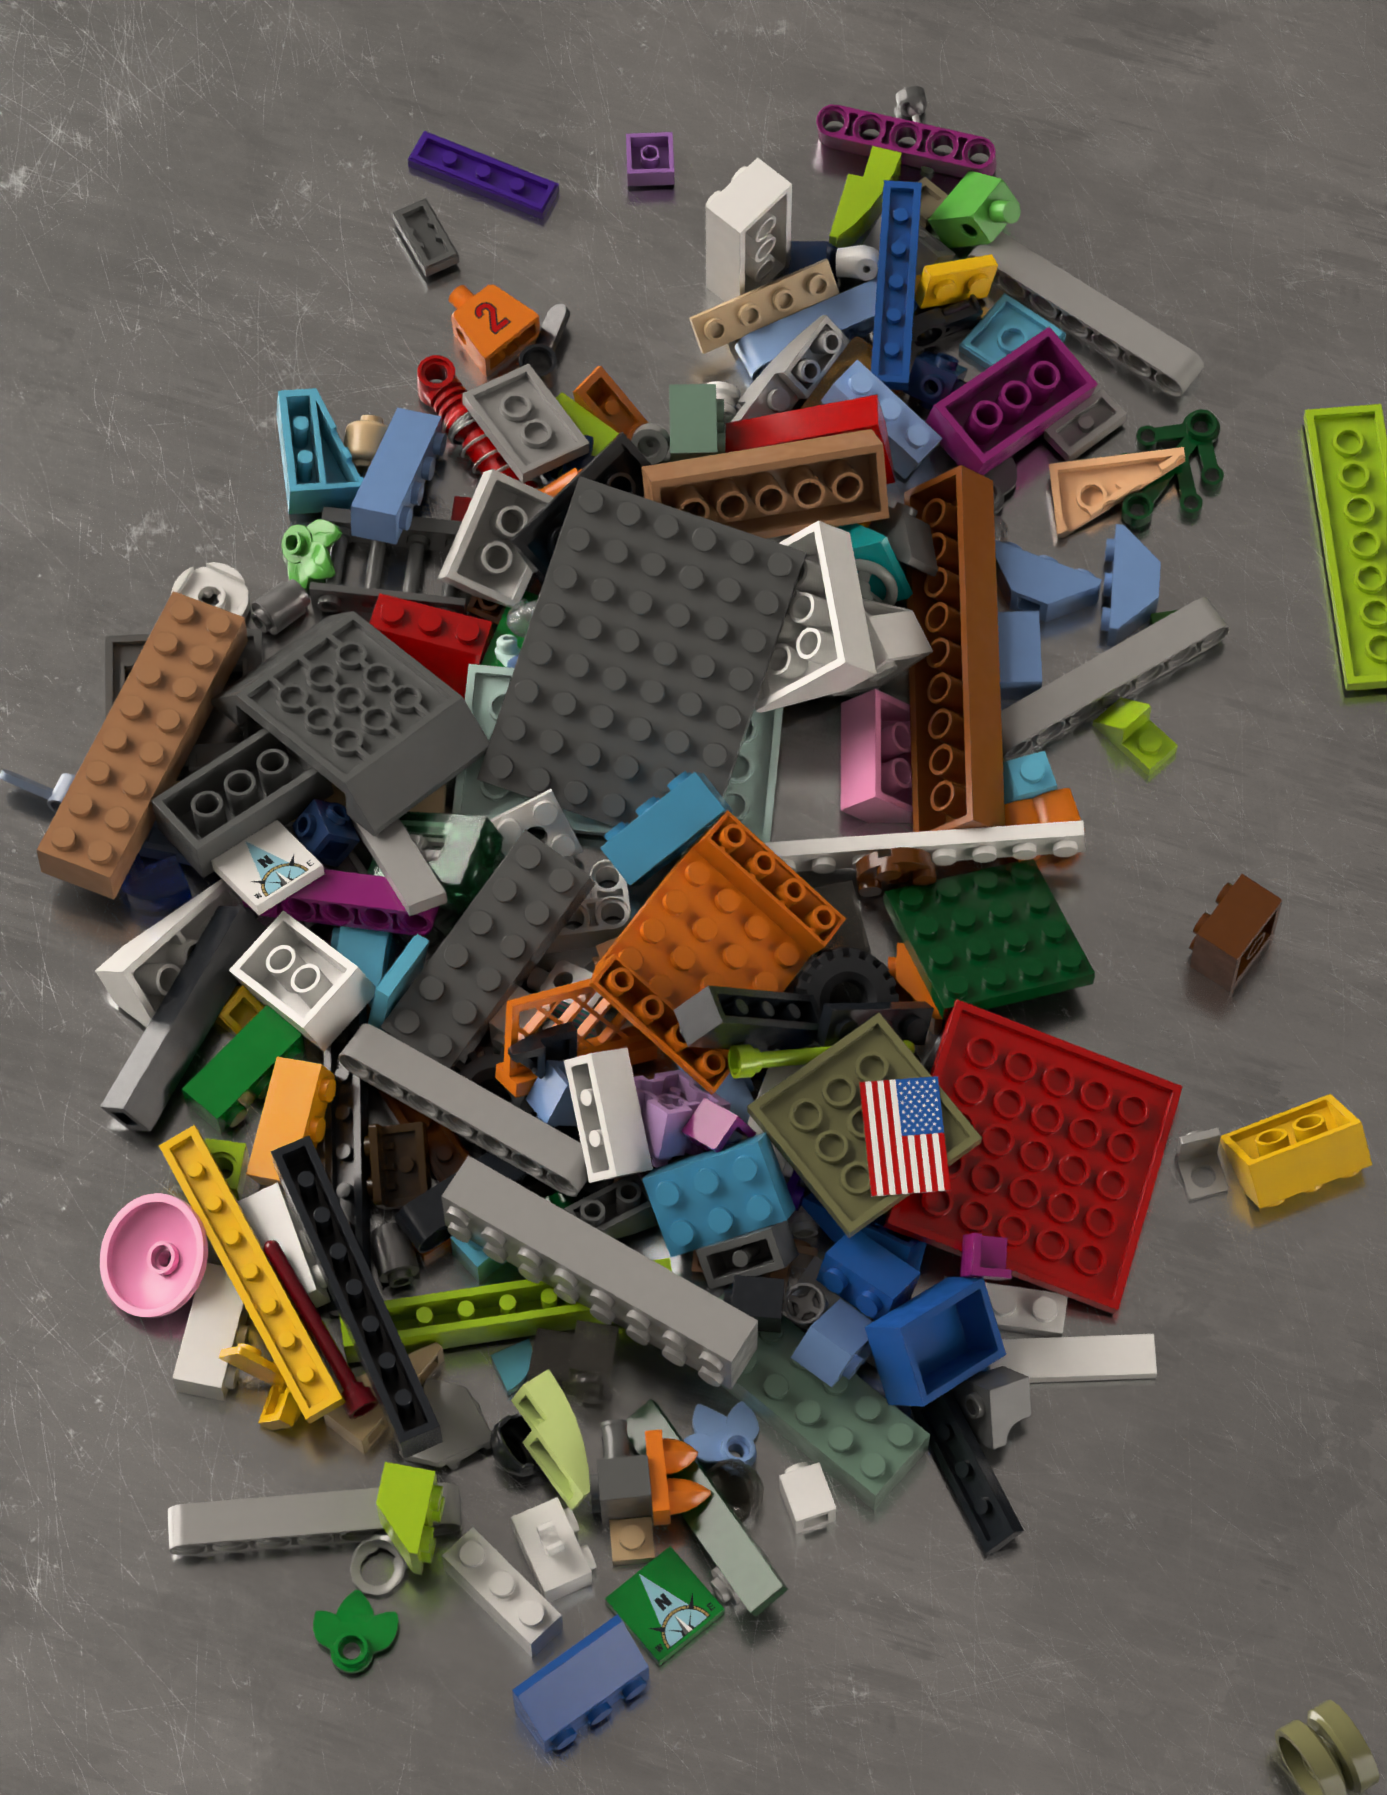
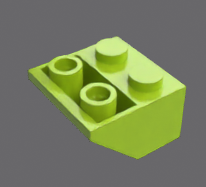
M385 1462L376 1500L380 1524L411 1571L422 1575L424 1562L432 1563L435 1552L436 1538H433L434 1527L432 1525L433 1521L441 1522L445 1504V1497H442L443 1486L438 1485L436 1471Z

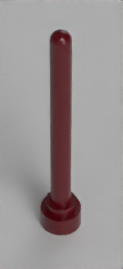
M275 1240L267 1241L264 1244L266 1256L344 1390L342 1395L346 1402L342 1406L350 1419H356L367 1414L379 1404L375 1393L370 1386H365L362 1381H357L279 1243Z

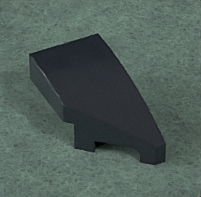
M567 1022L541 1030L513 1044L508 1048V1054L516 1063L520 1062L529 1068L534 1075L542 1079L545 1076L546 1060L564 1061L577 1057V1029L572 1022Z

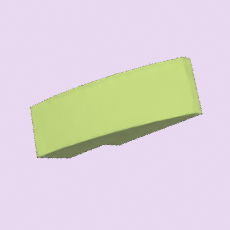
M548 1369L523 1384L511 1401L532 1429L522 1443L569 1509L574 1510L590 1493L589 1467L584 1441L576 1417L563 1390Z

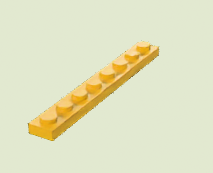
M193 1125L159 1145L188 1202L202 1221L209 1241L307 1422L311 1424L343 1405L346 1401L198 1128Z

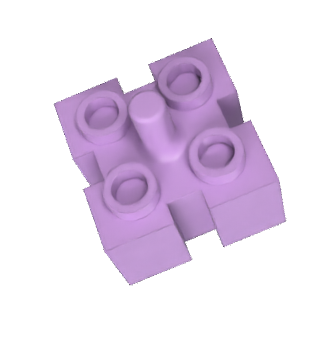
M682 1070L655 1073L654 1079L650 1080L643 1075L634 1077L649 1153L652 1157V1165L656 1168L667 1165L668 1161L674 1156L684 1155V1153L691 1155L704 1153L681 1130L704 1097L729 1111L731 1103L716 1093L711 1095L707 1091L700 1090V1084Z

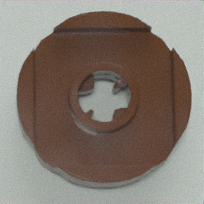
M891 848V856L881 858L878 857V851L865 855L856 863L858 892L864 897L884 896L885 891L911 885L927 886L937 881L935 862L931 861V854L917 848Z

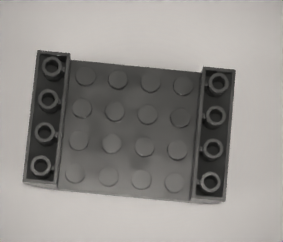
M354 611L327 616L211 699L212 705L238 726L250 717L253 718L343 791L346 795L347 815L373 836H376L485 755L489 747V740L464 698Z

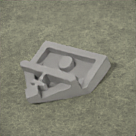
M427 1378L423 1389L440 1425L443 1442L405 1458V1460L436 1467L447 1465L454 1471L459 1468L460 1461L482 1447L486 1450L491 1448V1430L480 1410L479 1403L466 1387Z

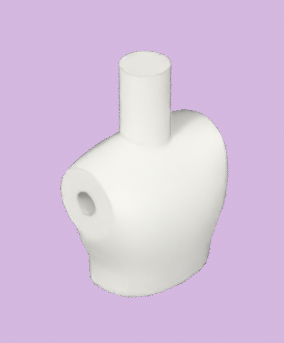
M867 245L838 248L836 252L837 278L849 277L862 281L876 278L878 275L879 251Z

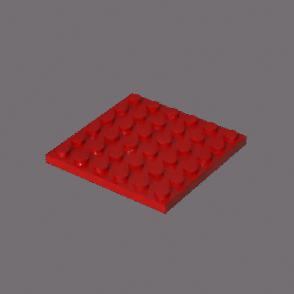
M956 999L948 1016L930 1075L932 1077L938 1076L939 1086L979 1133L982 1140L978 1146L948 1167L951 1190L911 1193L888 1210L883 1227L961 1257L963 1235L980 1233L982 1236L1008 1238L1006 1269L1012 1270V1276L1114 1314L1120 1306L1183 1086Z

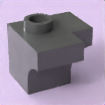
M1001 1366L992 1370L978 1372L951 1389L978 1443L993 1450L1006 1445L1008 1433L1016 1422L1031 1416L1029 1376L1007 1367Z

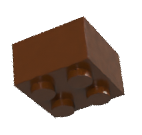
M1244 874L1240 875L1234 885L1228 882L1216 898L1215 903L1218 906L1211 915L1205 912L1193 929V933L1196 936L1189 946V949L1193 951L1190 967L1230 992L1275 933L1283 900Z

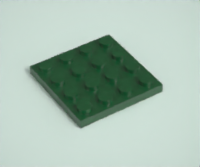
M1034 859L1012 862L938 879L934 884L927 886L911 885L885 891L883 903L942 1019H948L956 999L986 1010L1094 983L1095 972Z

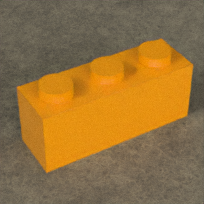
M282 1057L276 1058L246 1175L260 1185L271 1186L278 1182L282 1186L274 1167L271 1151L308 1135L315 1149L318 1142L322 1141L326 1131L324 1116L327 1104L332 1102L336 1092L335 1075L325 1066Z

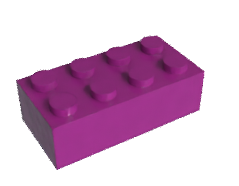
M1049 326L936 403L925 422L942 437L939 444L958 466L963 465L984 475L1044 434L1046 428L1088 399L1098 384Z

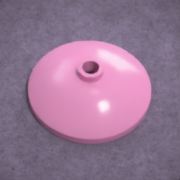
M147 1194L134 1199L124 1206L110 1223L100 1252L101 1277L112 1301L123 1311L143 1318L163 1317L175 1312L186 1304L199 1287L206 1270L208 1240L203 1223L188 1203L167 1194ZM171 1255V1261L168 1265V1259Z

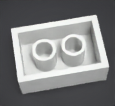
M285 911L281 912L229 970L257 1000L265 1006H270L323 1051L332 1044L374 997L376 989L358 966Z

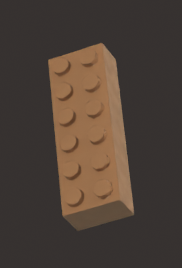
M872 429L642 467L646 499L765 539L796 534L817 521L838 527L889 518L883 443Z

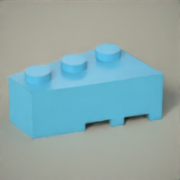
M317 388L278 391L276 415L288 514L323 512V507L351 509L352 502L364 478L363 476L360 477L352 462V455L348 447H345L337 433V427Z

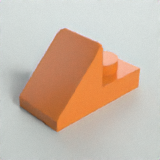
M597 366L573 391L575 402L616 432H623L630 441L635 430L639 426L648 423L602 366Z

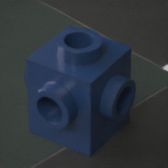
M925 351L915 358L909 374L908 390H903V393L919 399V404L922 407L932 410L936 403L967 383L964 381L968 369L958 365V359L945 353H937L936 355Z
M314 798L292 824L298 841L325 865L339 867L360 842L351 818L347 815L346 807L336 802L331 803Z

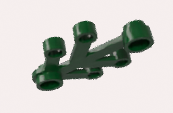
M1199 409L1188 414L1182 424L1156 428L1146 425L1138 429L1135 444L1139 450L1143 452L1153 451L1157 448L1158 442L1182 440L1176 448L1184 447L1185 462L1147 485L1142 492H1134L1126 496L1122 506V517L1127 524L1133 527H1141L1150 522L1155 501L1175 475L1181 495L1178 507L1179 513L1187 519H1194L1201 514L1203 500L1196 492L1189 457L1197 448L1203 466L1200 475V485L1207 491L1218 490L1222 486L1224 472L1217 464L1213 443L1220 434V423L1213 413L1208 410ZM1200 427L1204 428L1207 432L1199 433L1194 429ZM1147 435L1151 436L1154 440L1145 442L1141 437ZM1212 474L1217 476L1218 480L1209 481L1205 476ZM1187 502H1193L1197 505V507L1194 509H1189L1185 507L1184 504ZM1134 510H1139V511H1141L1144 515H1142V516H1135V515L1131 514L1130 512H1132V511H1134Z

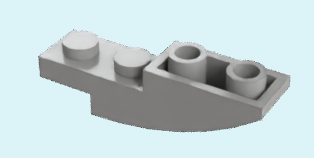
M827 315L819 317L793 339L754 380L738 400L741 409L731 422L791 411L799 399L809 398L850 340Z

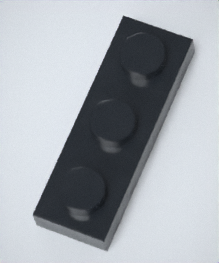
M925 1001L824 1003L815 1041L822 1047L833 1046L873 1016L880 1013L902 1041L909 1040L914 1045H925L934 1008Z

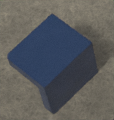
M791 241L789 274L823 259H828L837 284L836 252L838 248L828 241Z

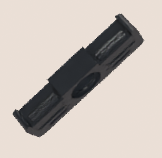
M972 294L970 298L941 309L936 307L913 316L911 352L974 329L982 320L981 315H983V310L976 296ZM870 332L867 335V350L872 358L873 332Z

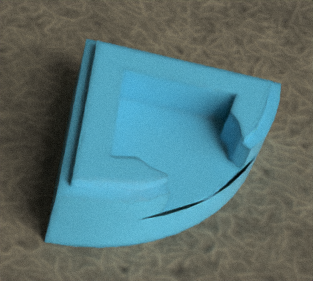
M529 1339L491 1355V1360L507 1395L514 1393L523 1385L531 1370L533 1353Z

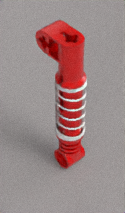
M432 355L422 360L417 368L418 396L425 405L432 407L436 414L442 417V422L446 426L445 433L451 444H462L463 451L461 457L469 458L474 464L473 473H481L482 475L483 472L494 469L520 481L463 405V393L467 392V390L455 375L453 363L441 355ZM434 379H439V380H442L443 382H441V383H432V382H430V381H431V380H434ZM537 478L524 483L535 489L543 487L541 480Z

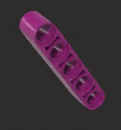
M833 104L823 107L816 118L820 141L831 149L869 157L872 146L902 152L901 164L916 168L929 167L934 172L962 178L968 171L992 176L996 170L997 161L994 144L982 136ZM832 121H838L843 124V127L837 132H829L825 129V126ZM868 129H874L880 133L873 140H865L861 137L862 133ZM905 137H911L916 141L910 148H902L897 145L898 141ZM941 145H947L953 149L947 156H938L933 151ZM977 153H983L989 157L988 161L981 165L972 163L970 158Z
M324 869V875L260 914V916L277 918L282 911H285L297 921L424 936L431 932L440 905L409 916L386 877ZM242 899V902H243L244 906L251 908V907Z

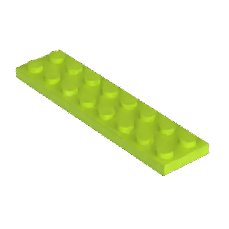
M1382 404L1307 409L1304 412L1303 418L1346 691L1387 688V435Z

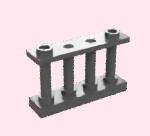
M323 507L321 519L337 525L341 529L342 535L331 546L330 551L335 576L326 579L325 583L310 582L309 591L312 607H317L325 612L345 610L373 613L379 593L467 615L466 598H456L458 588L443 582L441 596L418 593L424 552L434 550L449 553L462 521L412 516L409 530L402 531L395 545L352 536L351 509ZM350 542L368 543L371 545L364 587L341 585L347 544ZM389 546L406 547L409 549L402 592L379 589L385 551Z

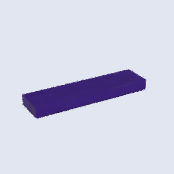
M423 131L408 158V167L542 220L559 192V184L427 131Z

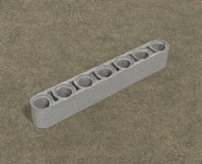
M1002 231L993 242L977 245L967 257L973 258L992 254L998 264L992 282L994 286L1171 396L1181 397L1204 368V362L1201 357L1192 349Z
M1207 597L1199 598L1001 711L1003 761L1006 762L1027 754L1109 707L1120 697L1128 696L1205 652L1227 636L1230 631L1229 626Z
M366 1023L362 1024L339 1054L340 1063L355 1076L567 1196L575 1197L588 1181L580 1142L379 1028Z
M438 1483L439 1486H443L442 1497H445V1504L441 1522L433 1521L434 1535L451 1534L462 1528L459 1486L454 1483ZM379 1488L175 1505L168 1508L167 1511L169 1552L174 1555L192 1556L360 1542L375 1534L386 1533L380 1524L376 1506Z

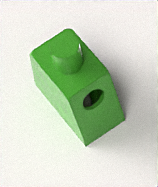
M968 171L930 216L928 222L943 244L948 248L984 245L993 242L1007 224L1017 222L1021 210L1019 202L1001 178Z

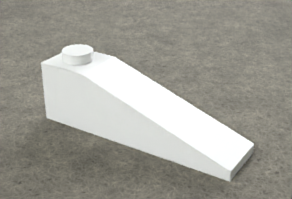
M220 879L122 946L95 970L115 1004L147 1028L218 906L244 905L242 898L223 879Z

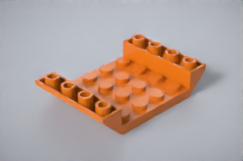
M727 810L681 856L597 963L589 985L712 1095L730 1073L728 1067L729 1050L688 1047L680 1033V1025L674 1009L707 986L784 992L809 957L828 944L846 918Z

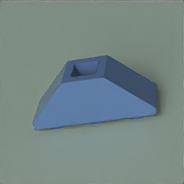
M1116 524L1114 539L1107 538L1105 562H1112V572L1104 573L1103 596H1110L1109 608L1102 607L1100 630L1108 631L1107 646H1116L1150 620L1151 613H1156L1159 599L1161 562L1122 524Z
M995 540L997 584L1009 609L1014 611H1039V620L1048 622L1097 603L1102 579L1095 577L1088 570L1073 569L1059 564L1057 560L1050 556H1038L1024 551L1015 543Z

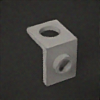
M1219 1128L1206 1131L1196 1130L1179 1137L1175 1159L1189 1201L1228 1192L1229 1188L1217 1154L1221 1139ZM1198 1167L1209 1168L1215 1175L1214 1183L1205 1188L1195 1185L1191 1179L1193 1170Z

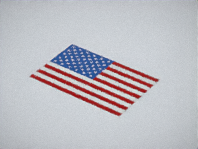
M938 1076L859 1082L871 1197L951 1190Z

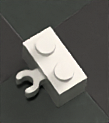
M558 1497L511 1517L512 1530L542 1596L549 1603L593 1584L591 1570L597 1568L593 1555L587 1544L580 1547L574 1532L580 1530L574 1513L569 1507L563 1509Z

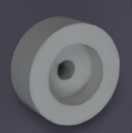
M646 423L635 430L631 442L651 464H657L668 453L670 436L662 426L655 423Z

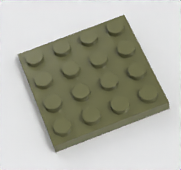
M878 1013L749 1104L747 1112L761 1130L767 1133L770 1141L848 1238H850L910 1195L898 1194L871 1197L859 1082L932 1076L882 1015ZM939 1086L949 1167L981 1143L982 1137Z

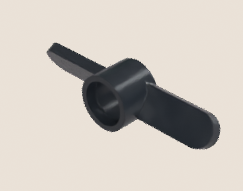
M562 303L556 304L549 309L535 344L527 346L519 356V368L533 363H545L551 367L546 372L537 374L548 389H551L558 379L557 356L555 352L570 317L569 309Z

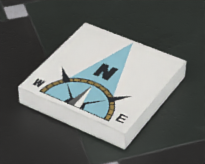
M278 820L211 860L213 870L258 915L325 874L323 864Z

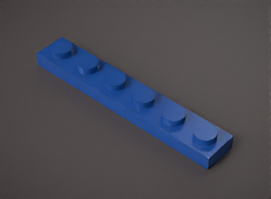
M884 180L871 372L889 389L908 390L922 183Z

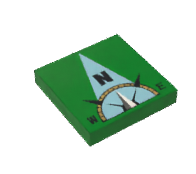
M671 1546L605 1598L606 1605L615 1615H619L629 1632L658 1666L725 1613L723 1606Z

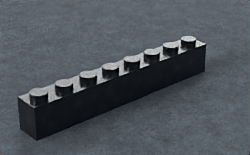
M308 1135L271 1151L276 1173L403 1458H408L442 1443V1434L437 1418L310 1136Z

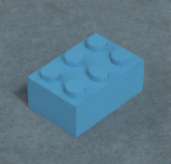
M682 772L667 785L670 789L669 793L661 799L659 797L655 798V796L651 797L635 810L639 817L630 824L628 822L625 824L623 821L604 835L607 842L600 849L629 886H641L689 848L725 811L734 812L705 774Z
M767 1133L725 1145L720 1152L710 1150L655 1168L642 1179L670 1257L786 1221L796 1210Z

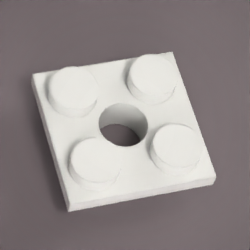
M552 789L487 821L505 857L522 833L534 826L542 827L545 830V836L541 841L561 856L573 855L574 857L584 852Z

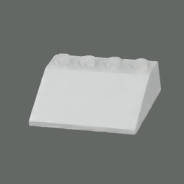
M817 521L780 542V544L806 552L807 556L755 705L757 712L762 713L845 691L876 675L851 537L847 531Z

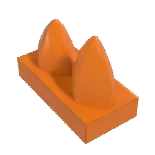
M662 1429L645 1431L654 1526L671 1524L670 1515L687 1512L697 1507L711 1495V1491L694 1481L679 1478L667 1479L668 1474L679 1472L688 1467L698 1456V1451L683 1441L669 1438L663 1439Z

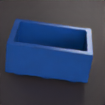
M947 1277L865 1326L888 1405L925 1406L1006 1355L983 1277Z

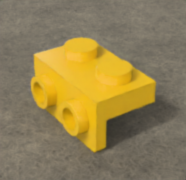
M990 254L924 266L923 273L916 275L914 299L920 309L957 303L970 298L972 294L977 299L988 297L998 264L993 255Z

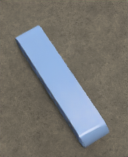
M877 278L743 336L736 343L735 350L752 380L754 381L793 339L822 315H827L850 340L848 344L866 337L870 332L874 333ZM914 299V312H915V311L917 310L918 304H917V302H916L915 299Z

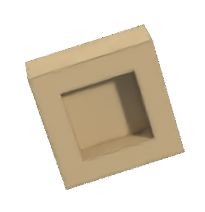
M651 1517L609 1520L613 1566L649 1563L655 1558Z

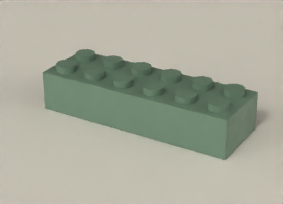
M733 1283L727 1289H733ZM724 1293L719 1297V1299L724 1300ZM782 1314L781 1333L758 1331L757 1350L733 1388L729 1389L722 1384L721 1386L739 1401H743L757 1416L815 1463L820 1462L821 1468L875 1511L928 1451L930 1434L895 1405H888L886 1398L858 1375L854 1374L849 1380L843 1376L833 1387H830L793 1360L791 1356L806 1333Z

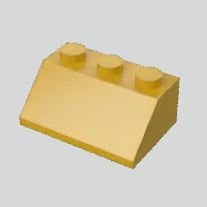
M1331 1094L1221 1135L1220 1143L1244 1193L1259 1208L1278 1206L1286 1198L1302 1192H1314L1320 1189L1322 1184L1338 1178L1355 1176L1361 1169L1372 1165L1362 1122Z

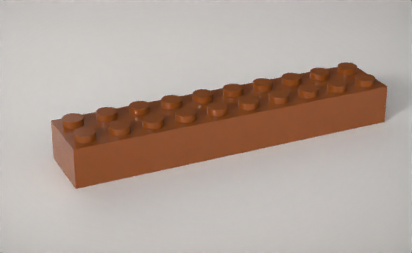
M960 465L904 492V505L917 510L916 518L930 525L938 567L937 574L933 577L906 566V579L913 592L907 599V609L913 610L933 650L932 653L909 668L913 832L1005 826L993 480Z

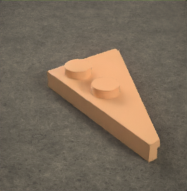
M1184 447L1049 464L1057 538L1066 537L1123 501L1129 494L1141 490L1184 463Z

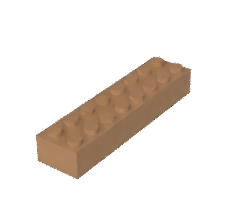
M172 592L37 848L42 873L115 900L156 820L151 800L174 785L214 708L211 699L222 692L248 642L245 617L180 593Z

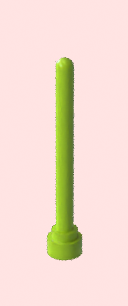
M903 1040L910 1051L914 1053L915 1045L913 1042ZM750 1044L733 1045L728 1052V1067L733 1078H750L755 1073H759L762 1068L806 1065L831 1046L760 1052L758 1048H753Z

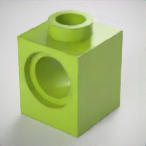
M206 1138L205 1142L220 1170L227 1169L233 1172L226 1181L236 1200H242L250 1159L246 1143Z

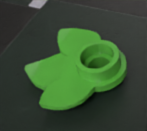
M317 519L308 526L292 525L283 535L281 548L284 557L288 560L289 580H296L306 592L312 579L323 580L335 576V569L327 548L338 541L342 535V531L337 525L324 519Z

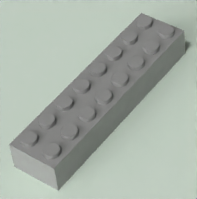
M470 1156L467 1157L442 1194L445 1225L448 1227V1232L456 1239L465 1243L471 1240L482 1246L483 1252L491 1259L499 1263H504L506 1260L518 1267L519 1273L529 1281L537 1284L543 1281L555 1288V1294L570 1304H575L577 1301L590 1308V1313L597 1320L608 1325L614 1322L626 1329V1334L635 1342L641 1345H647L649 1342L663 1350L662 1355L670 1362L678 1366H683L685 1363L699 1371L698 1375L712 1386L719 1387L722 1384L732 1389L757 1350L758 1320Z

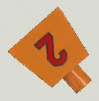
M494 284L487 285L476 295L465 285H460L449 296L448 301L457 309L452 314L453 333L486 378L539 335V315Z

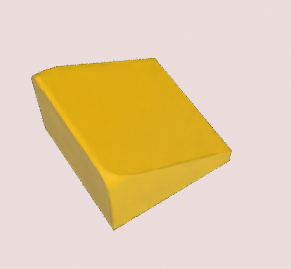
M243 985L236 986L215 1022L233 1036H236L265 1006Z

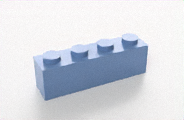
M402 408L396 409L352 502V536L396 545L402 531L409 530L412 522L414 505L419 506L421 504L424 494V483L426 480L431 481L435 471V459L437 455L442 456L445 451L447 435L442 433L441 416Z

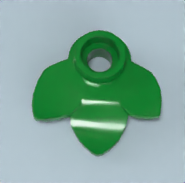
M357 1589L343 1600L336 1614L328 1611H316L313 1619V1632L318 1643L330 1650L332 1662L339 1670L345 1673H358L369 1666L373 1654L390 1647L398 1631V1614L396 1612H384L374 1615L370 1602ZM350 1647H356L360 1650L359 1656L355 1659L346 1658L344 1653Z

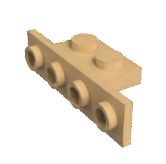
M823 259L694 315L689 319L700 351L705 354L732 341L741 339L750 332L840 293L828 259Z

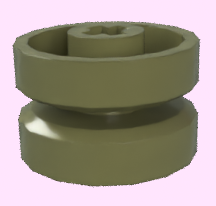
M1325 1700L1310 1709L1307 1715V1724L1298 1719L1292 1720L1275 1731V1740L1282 1759L1304 1795H1347V1789L1354 1793H1362L1379 1782L1380 1775L1377 1764L1366 1741L1350 1717L1332 1700Z

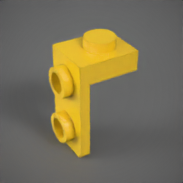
M241 1343L236 1347L222 1349L219 1359L271 1385L258 1424L270 1430L293 1427V1424L301 1415V1410L276 1363L262 1357L261 1350L248 1344Z

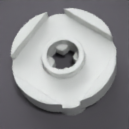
M211 562L206 563V567H200L194 570V567L185 570L177 578L171 594L174 591L203 602L201 600L203 596L210 598L213 594L218 595V604L215 607L245 617V619L250 608L249 592L241 574L234 568L222 563Z

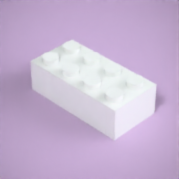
M756 158L748 167H741L733 176L731 183L724 190L714 192L705 205L706 288L724 302L775 281L790 265L792 183L762 160Z

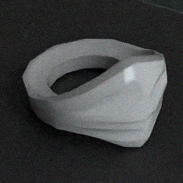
M387 1533L375 1534L363 1540L355 1549L350 1572L352 1581L363 1593L379 1596L389 1593L401 1583L408 1565ZM379 1548L388 1550L395 1556L393 1562L395 1570L392 1577L383 1585L373 1586L368 1584L361 1575L363 1561L369 1554L375 1553Z

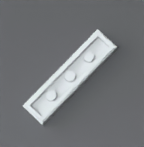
M1154 1334L1002 1339L1006 1355L988 1366V1370L1004 1366L1029 1376V1383L1156 1378L1157 1376Z

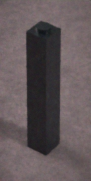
M241 904L237 906H218L100 1107L125 1128L140 1131H151L236 987L238 980L229 970L267 929L257 920L258 915L251 908Z

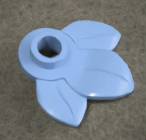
M740 1401L731 1409L726 1417L707 1406L697 1404L692 1417L695 1434L684 1439L685 1443L698 1451L696 1459L704 1463H718L722 1468L732 1473H742L749 1470L757 1457L753 1441L759 1432V1424L752 1409L743 1401ZM729 1451L738 1452L741 1458L731 1455Z

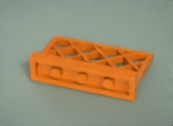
M590 978L507 1001L504 1062L496 1064L495 1078L515 1098L528 1095L537 1076L520 1062L516 1063L508 1054V1048L534 1034L547 1018L555 1022L553 1026L572 1022L583 1008L590 1012V1015L577 1029V1057L627 1047L632 1066L657 1059L658 1046L635 1026L620 1029L628 1020L620 1012L617 1013L611 1022L606 1019L604 1015L612 1005L604 998L595 1009L589 1006L587 1003L597 992L589 985ZM573 999L574 1001L559 1019L552 1014L562 1000ZM536 1008L538 1011L524 1028L520 1027V1012ZM599 1021L607 1025L599 1036L585 1039Z

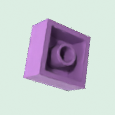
M673 132L626 134L628 186L675 185Z

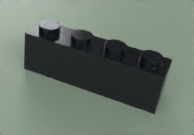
M719 986L705 987L674 1009L680 1025V1033L688 1047L729 1050L733 1045L745 1044L758 1048L760 1052L775 1051V1049H801L816 1039L821 1019V1013L814 995Z

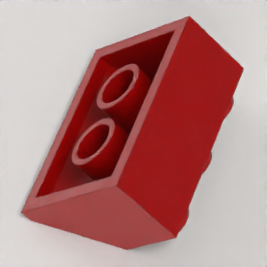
M379 593L369 624L460 694L464 700L469 664L481 665L494 636L492 621Z

